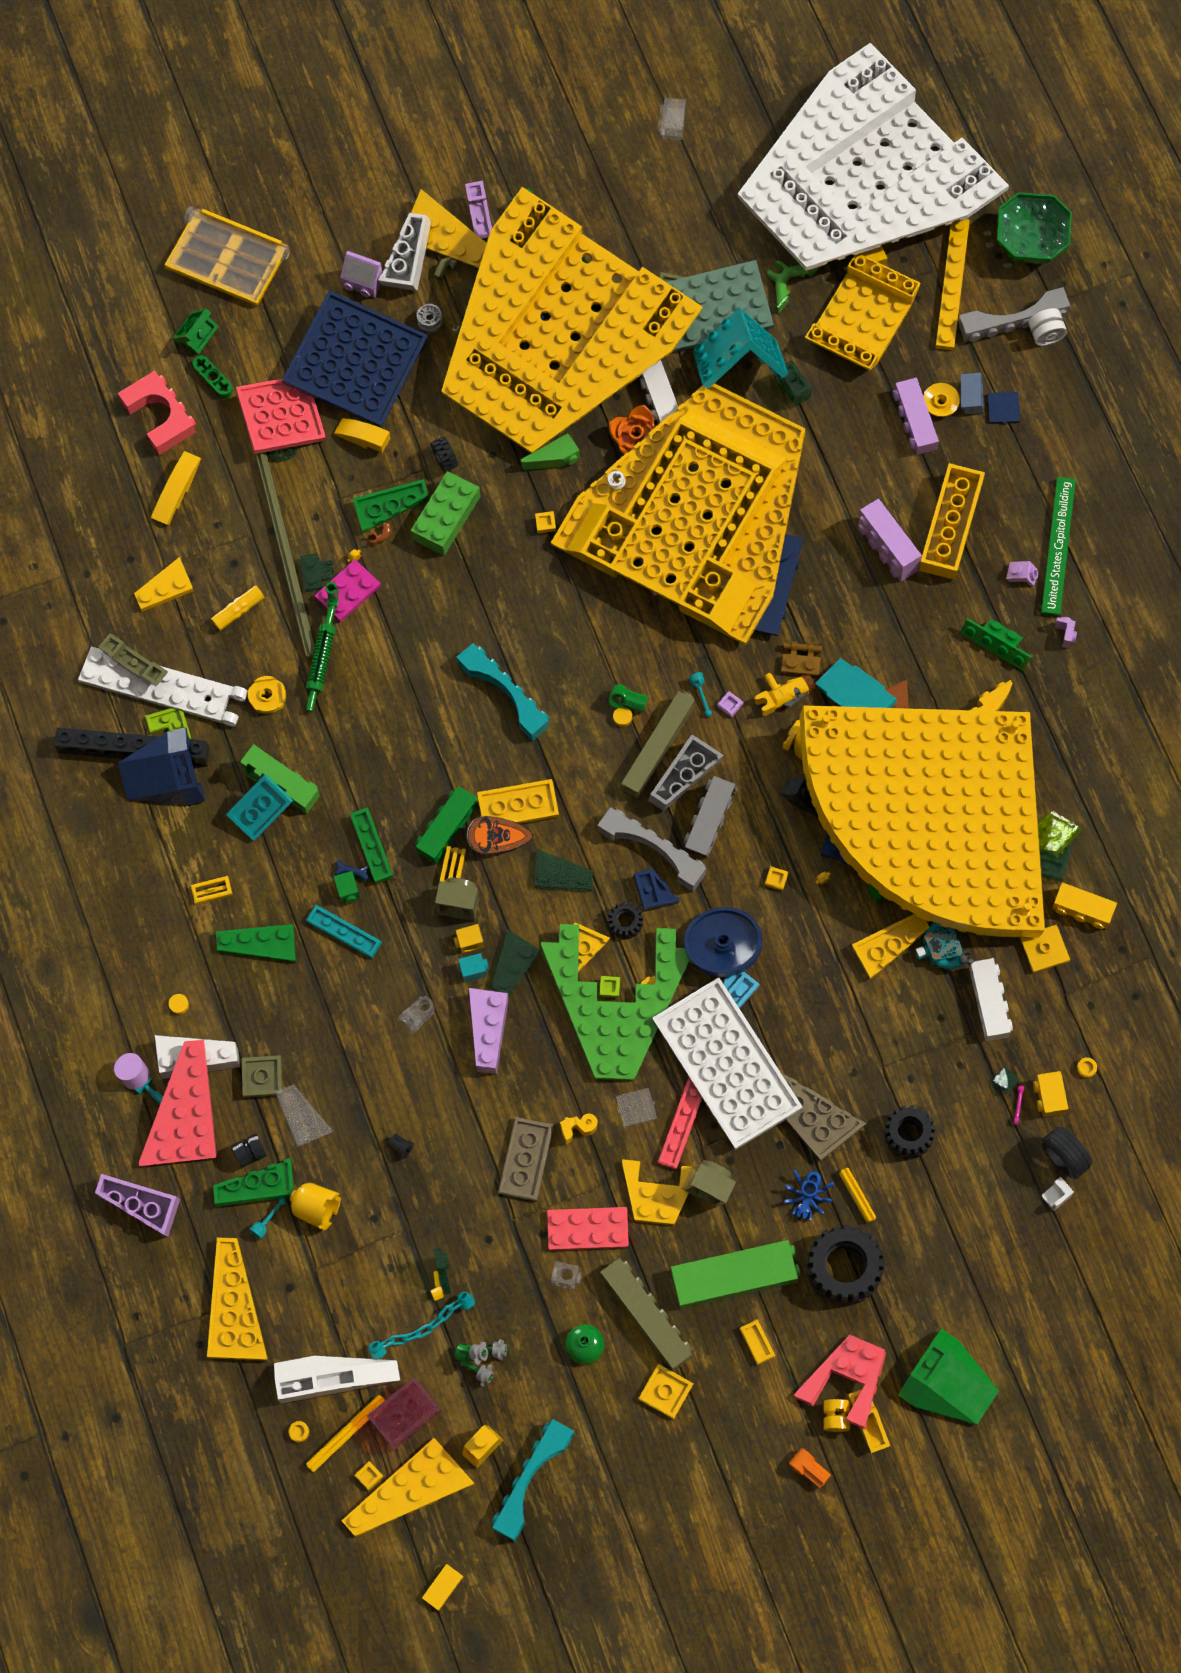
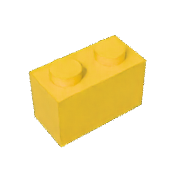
M1061 1071L1037 1075L1035 1081H1033L1034 1092L1038 1093L1039 1096L1037 1107L1038 1111L1042 1112L1043 1118L1067 1114L1068 1104Z

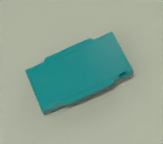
M842 658L815 683L819 690L841 707L892 708L897 703V699L888 693L881 683L859 667L851 666Z

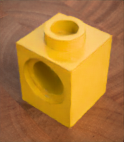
M478 924L456 930L457 937L453 938L456 948H460L462 954L484 948Z

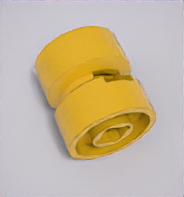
M842 1399L824 1401V1413L827 1415L824 1418V1431H850V1423L846 1420L850 1412V1401Z

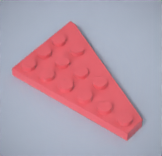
M204 1039L185 1041L183 1043L139 1160V1166L217 1157Z

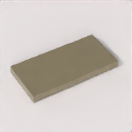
M515 1117L498 1194L537 1202L553 1132V1124Z

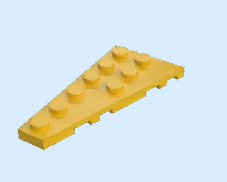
M421 189L411 213L427 215L431 220L426 249L446 257H452L459 262L479 269L487 243Z
M217 1238L207 1357L214 1359L268 1361L238 1239Z
M433 1438L349 1513L342 1522L357 1537L380 1525L396 1520L405 1514L430 1505L448 1495L473 1486L475 1483L438 1441Z

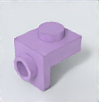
M1030 561L1010 562L1006 579L1009 582L1026 581L1030 586H1034L1035 580L1038 577V570Z
M1068 617L1057 618L1054 628L1065 630L1062 647L1069 649L1071 642L1075 643L1077 632L1074 631L1076 621Z

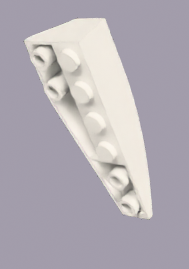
M310 1356L274 1363L275 1384L280 1404L400 1381L396 1360Z

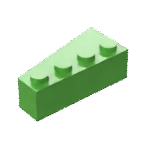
M254 744L240 762L245 776L257 783L266 774L293 799L290 804L306 814L320 797L318 787L314 783L305 781L298 773L291 771Z

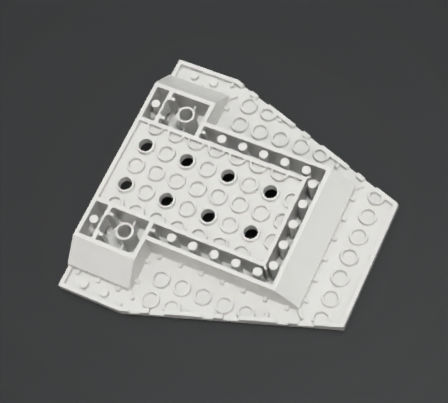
M871 43L827 73L738 192V198L806 271L825 265L827 262L835 259L841 260L851 254L856 255L881 247L882 244L888 242H897L903 237L909 238L934 230V227L945 224L946 226L959 219L960 221L965 220L1009 189V185L963 138L954 143L915 103L916 89ZM915 123L917 126L913 128L909 127L907 124ZM887 142L889 146L883 147L880 143ZM936 146L940 150L932 151L930 148ZM860 161L862 164L860 166L853 165V162ZM911 166L912 170H904L903 167ZM832 180L834 184L827 185L825 181ZM883 185L885 188L883 190L876 189V186ZM854 204L857 208L849 209L848 205Z

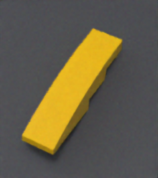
M186 451L183 452L161 493L151 518L170 525L176 508L179 509L185 492H188L202 458Z

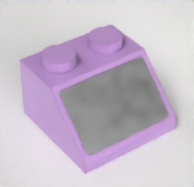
M347 251L340 277L342 287L348 291L354 290L365 297L375 298L382 285L378 281L380 275H382L381 263Z

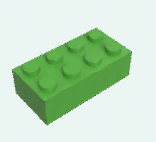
M447 471L411 529L412 540L445 556L481 497L480 487Z

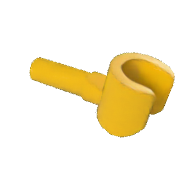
M438 1271L433 1272L436 1288L430 1290L435 1301L444 1296Z

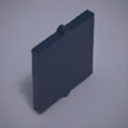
M1002 391L1001 393H988L989 423H1003V425H1006V423H1020L1018 392L1005 393Z

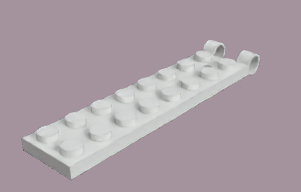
M91 646L78 679L79 683L163 707L176 708L184 713L223 723L231 727L236 726L239 718L238 715L228 711L225 712L229 698L242 702L245 701L248 694L246 689L238 686L232 687L165 667L162 668L167 670L168 673L156 687L127 671L99 648ZM207 696L212 697L209 702L205 701V698Z

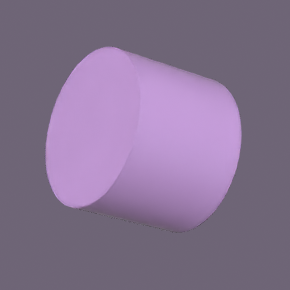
M134 1053L122 1055L114 1065L115 1075L129 1089H138L144 1086L149 1079L150 1072L148 1067Z

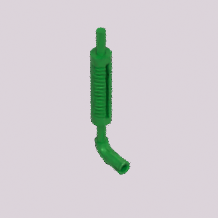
M334 582L327 583L325 588L328 595V610L325 624L319 625L318 637L309 671L310 674L306 684V690L310 691L306 711L313 712L317 693H322L327 663L329 662L334 639L333 636L335 635L336 628L332 626L335 608H338L339 590Z

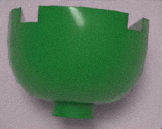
M588 1324L578 1325L567 1334L565 1351L569 1359L582 1366L592 1365L603 1355L605 1349L604 1337L594 1326Z

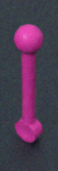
M1022 1085L1017 1088L1019 1093L1014 1125H1018L1022 1093L1025 1091Z

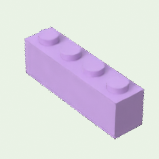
M917 378L896 383L893 397L899 403V415L904 418V429L910 435L909 444L911 449L915 450L916 455L937 450L939 440Z

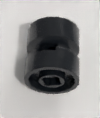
M256 1133L246 1138L245 1143L240 1140L231 1145L241 1168L252 1164V1159L260 1160L267 1157Z

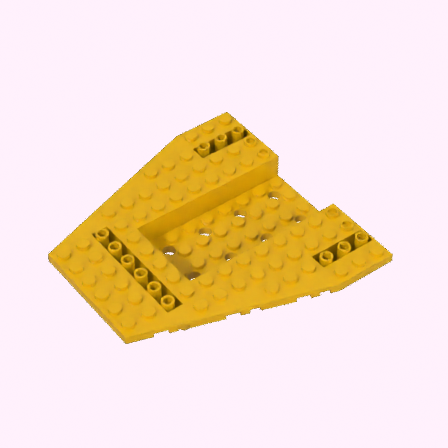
M522 187L490 231L441 392L528 452L533 453L550 442L559 433L561 434L570 425L590 413L603 401L612 397L618 390L620 391L651 366L656 365L662 358L671 354L703 307L644 267L637 271L583 235L581 225ZM583 256H590L592 261L584 263L582 261ZM615 275H619L622 278V281L620 283H614L612 281V277ZM564 284H568L571 286V290L563 292L561 287ZM598 304L601 306V310L593 312L591 306ZM542 313H548L551 318L548 321H543L540 316ZM573 333H578L581 338L578 341H573L570 336ZM522 342H527L530 345L527 350H522L519 346ZM552 362H557L560 367L557 370H552L549 365Z
M715 383L709 389L702 385L692 394L691 398L684 404L682 403L673 414L667 416L648 433L646 438L638 442L629 453L622 456L600 479L595 480L590 485L591 487L577 497L551 541V545L614 578L619 574L678 604L680 612L746 645L774 595L805 437V428ZM692 464L699 466L695 472L689 471L688 468ZM613 471L622 472L626 480L624 487L619 490L611 488L608 482V476ZM618 477L614 478L616 483L620 482ZM728 480L731 482V486L723 488L721 483ZM677 495L680 497V501L678 503H671V497ZM711 512L713 517L710 520L703 519V514ZM660 527L662 532L659 535L652 534V529ZM687 544H693L695 546L693 551L687 552L684 550ZM636 559L644 561L640 567L634 566L633 562ZM670 575L676 577V581L672 584L666 582V578Z

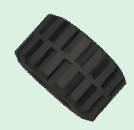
M905 1105L900 1110L898 1108L894 1110V1113L888 1117L884 1129L885 1143H888L887 1147L889 1150L892 1149L893 1154L896 1156L900 1154V1158L904 1159L905 1156H909V1159H913L914 1156L918 1158L931 1147L935 1135V1125H933V1119L928 1117L929 1113L927 1111L925 1113L922 1112L923 1108L918 1107V1109H915L914 1105L906 1108ZM912 1123L920 1129L921 1137L915 1141H906L900 1137L898 1128L902 1124Z

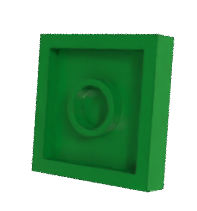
M207 308L195 310L189 314L172 340L177 344H185L195 354H199L219 326L209 318L211 312Z

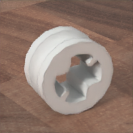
M613 471L608 476L611 488L619 490L624 487L626 480L622 472ZM615 477H618L619 483L614 481Z

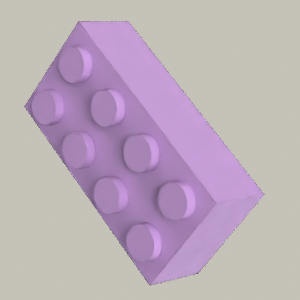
M879 498L862 508L859 514L858 530L869 539L868 542L872 549L878 551L881 561L884 564L887 563L890 567L893 577H897L902 582L918 572L922 555Z

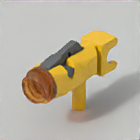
M768 673L764 677L772 690L756 695L755 703L756 705L766 704L762 707V716H767L781 706L791 708L815 689V684L810 675H802L799 678L788 680L786 684L781 686L780 684L777 685L772 674Z

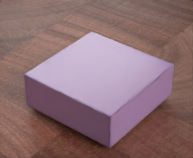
M728 691L717 704V707L732 718L743 706L744 702Z

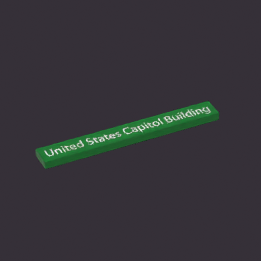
M1057 477L1041 609L1042 615L1060 617L1076 482V479Z

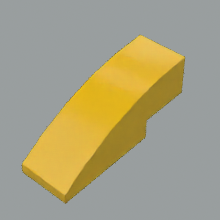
M342 418L334 432V435L365 449L370 447L383 453L391 439L390 432L368 423Z
M862 1389L847 1394L851 1408ZM872 1401L871 1413L868 1415L866 1423L867 1428L866 1430L860 1428L871 1453L890 1446L879 1414Z

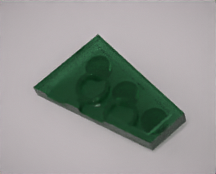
M537 849L534 888L592 891V870Z

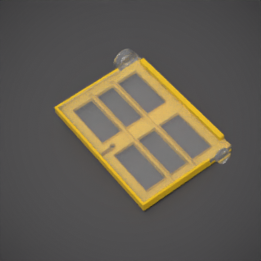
M189 206L184 216V222L187 223V226L166 261L165 268L258 306L283 259H288L290 255L289 246L283 244L278 239L222 216Z

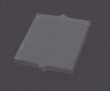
M649 1088L616 1096L619 1108L618 1114L621 1115L624 1128L657 1119L654 1108L655 1102L652 1101Z

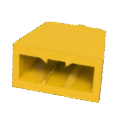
M483 1425L465 1444L462 1455L478 1468L501 1444L503 1439L491 1427Z

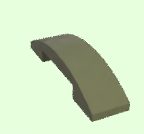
M111 633L98 647L127 671L157 687L168 673L167 670L155 662H150L127 647L122 640Z

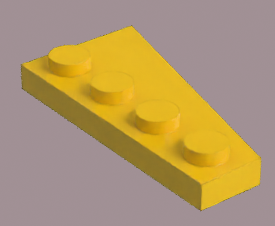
M913 914L852 944V949L869 979H872L925 934L929 925L926 920Z

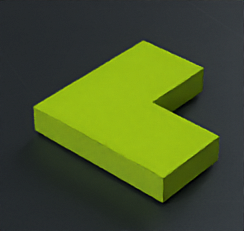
M170 708L145 716L150 734L186 727L189 739H191L182 710Z

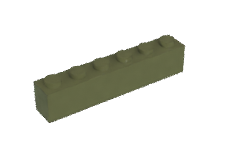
M619 1258L600 1272L601 1277L671 1371L674 1372L692 1358L691 1352L693 1349L687 1341L683 1342L680 1339L679 1335L681 1333L675 1325L671 1326L668 1323L667 1319L669 1317L662 1308L659 1310L656 1307L655 1303L657 1301L650 1292L647 1294L644 1291V1284L638 1276L635 1278L632 1275V1268L626 1260L623 1262Z

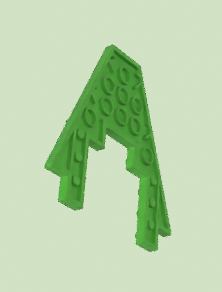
M560 924L559 943L541 942V949L594 1079L634 1081L658 1029L652 1018L668 1008L689 962L685 948H676V929L656 928L655 985L636 984L635 1003L597 1001V982L578 981L579 925Z

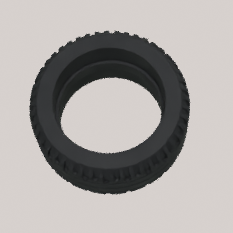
M1056 1127L1042 1139V1147L1045 1153L1067 1177L1077 1179L1092 1166V1159L1085 1147L1066 1128Z

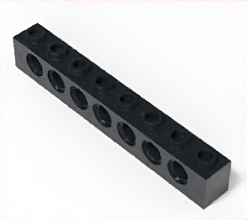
M57 728L54 746L57 752L61 754L125 759L159 736ZM190 739L191 746L188 749L192 764L208 766L210 752L208 742Z

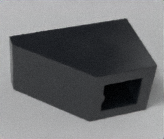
M788 778L780 794L792 805L818 816L816 808L812 804L807 782L804 779Z

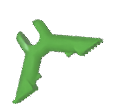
M781 261L774 263L782 273L776 274L768 270L766 274L769 279L776 283L777 313H780L789 301L787 295L790 291L787 290L786 282L791 277L796 276L804 277L809 275L812 277L819 267L806 271L801 265L787 266Z

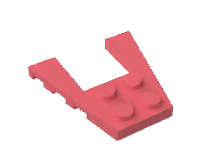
M849 1335L794 1394V1397L813 1406L832 1372L859 1383L864 1387L846 1420L866 1430L868 1415H870L873 1396L877 1390L878 1377L881 1375L886 1356L885 1349Z

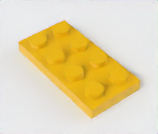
M552 779L477 792L481 817H499L519 824L559 817Z

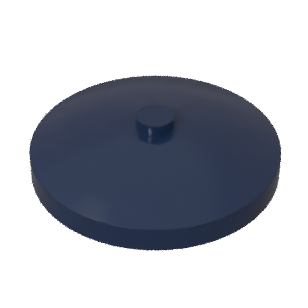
M730 907L713 908L698 915L688 926L684 938L686 955L692 965L705 974L716 977L734 976L749 969L758 959L762 950V933L754 918L746 912Z

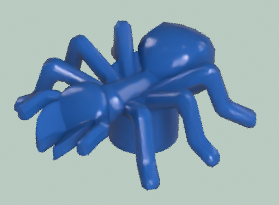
M794 1170L793 1174L802 1191L795 1190L789 1185H785V1188L794 1194L803 1196L793 1200L785 1199L784 1203L794 1204L803 1201L792 1212V1215H795L796 1210H798V1218L803 1213V1219H806L809 1213V1221H811L813 1213L809 1207L810 1203L817 1212L824 1215L823 1210L816 1205L813 1199L822 1203H831L832 1199L820 1198L817 1194L825 1192L828 1188L834 1186V1182L827 1184L822 1189H818L821 1185V1176L818 1172H809L805 1177V1182L802 1183L797 1171Z

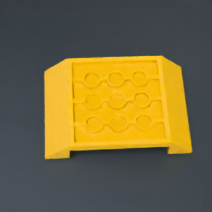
M856 254L848 265L846 276L817 324L813 323L805 339L870 371L878 364L910 310L921 283L868 257Z

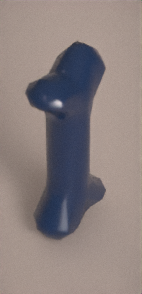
M342 861L336 862V876L352 871L353 875L360 877L363 882L369 880V866L358 869L346 866Z

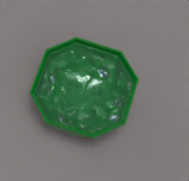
M1017 193L999 207L997 242L1006 251V255L1015 261L1034 264L1051 262L1070 247L1072 212L1055 195Z

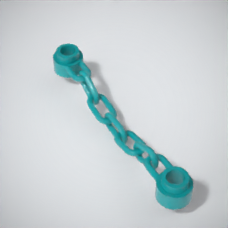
M468 1292L460 1293L457 1297L458 1300L446 1305L437 1318L414 1332L406 1335H393L381 1343L379 1341L372 1342L369 1345V1353L372 1359L377 1360L385 1356L387 1352L385 1348L391 1345H403L408 1341L423 1338L430 1334L434 1328L446 1321L455 1309L459 1307L461 1310L470 1309L475 1304L472 1295ZM446 1309H447V1310L450 1311V1312H449V1313L447 1314V1316L444 1318V1316H442V1314H443V1313L446 1311ZM425 1328H427V1329L429 1330V1331H427L426 1333H424V1334L421 1335V1332H420L421 1330H423V1329H425ZM394 1338H402L403 1341L395 1342Z

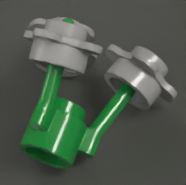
M499 1339V1342L494 1341L493 1347H486V1343L483 1341L480 1342V1345L466 1346L459 1344L455 1351V1359L461 1361V1366L477 1373L476 1379L481 1382L480 1386L483 1387L494 1376L492 1371L493 1365L490 1364L488 1367L483 1365L479 1369L470 1364L469 1361H474L475 1365H479L481 1361H486L488 1352H492L493 1358L503 1360V1356H506L508 1349L502 1339Z

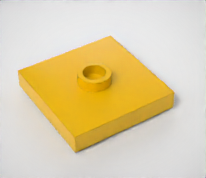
M1057 925L1045 928V931L1039 938L1020 937L1033 973L1070 962Z

